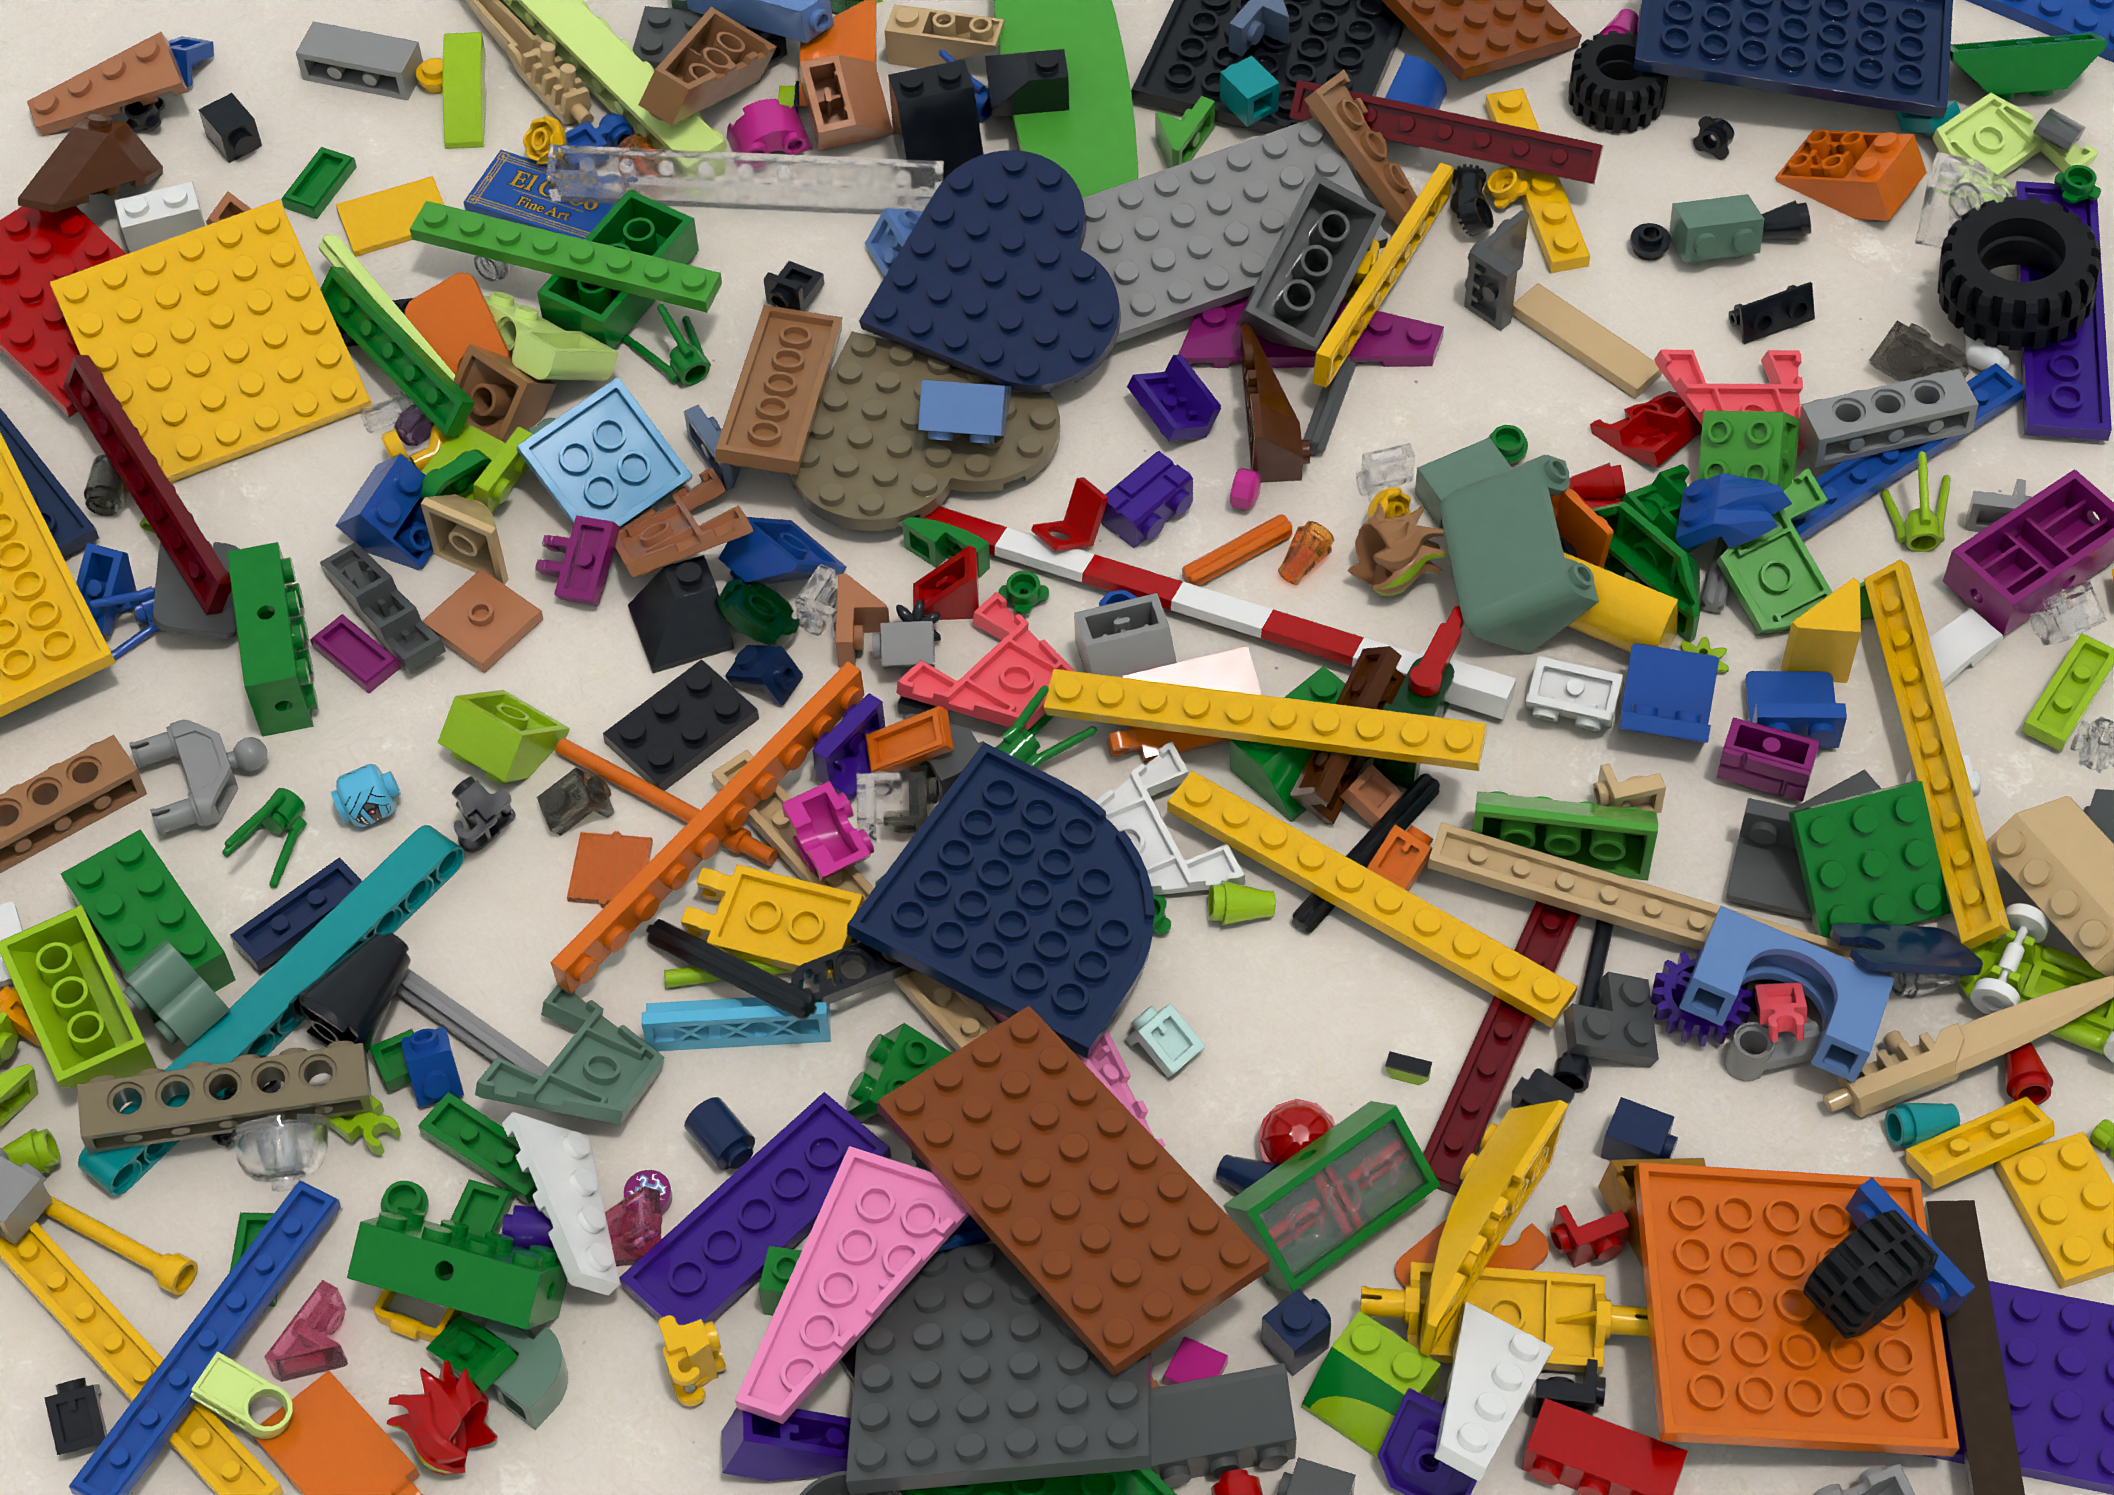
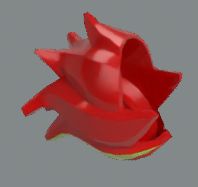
M449 1361L443 1362L439 1378L421 1367L420 1376L424 1393L398 1394V1396L390 1397L389 1405L403 1406L409 1413L392 1417L387 1420L386 1424L402 1429L408 1434L420 1461L431 1471L442 1475L465 1473L464 1465L468 1449L486 1445L498 1439L497 1434L485 1422L489 1410L488 1398L470 1380L467 1369L463 1370L458 1379L453 1374L451 1362Z

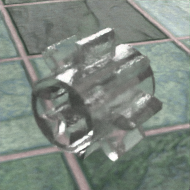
M2100 716L2099 719L2094 720L2091 724L2084 720L2081 722L2077 735L2074 736L2070 747L2073 751H2080L2078 763L2080 766L2084 765L2089 769L2097 770L2098 773H2101L2102 770L2107 769L2110 765L2114 767V721Z

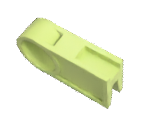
M218 1351L191 1389L190 1398L260 1439H272L281 1435L288 1427L293 1412L292 1400L284 1389L270 1383ZM271 1397L277 1399L283 1405L286 1415L279 1424L262 1426L251 1419L249 1405L258 1398Z

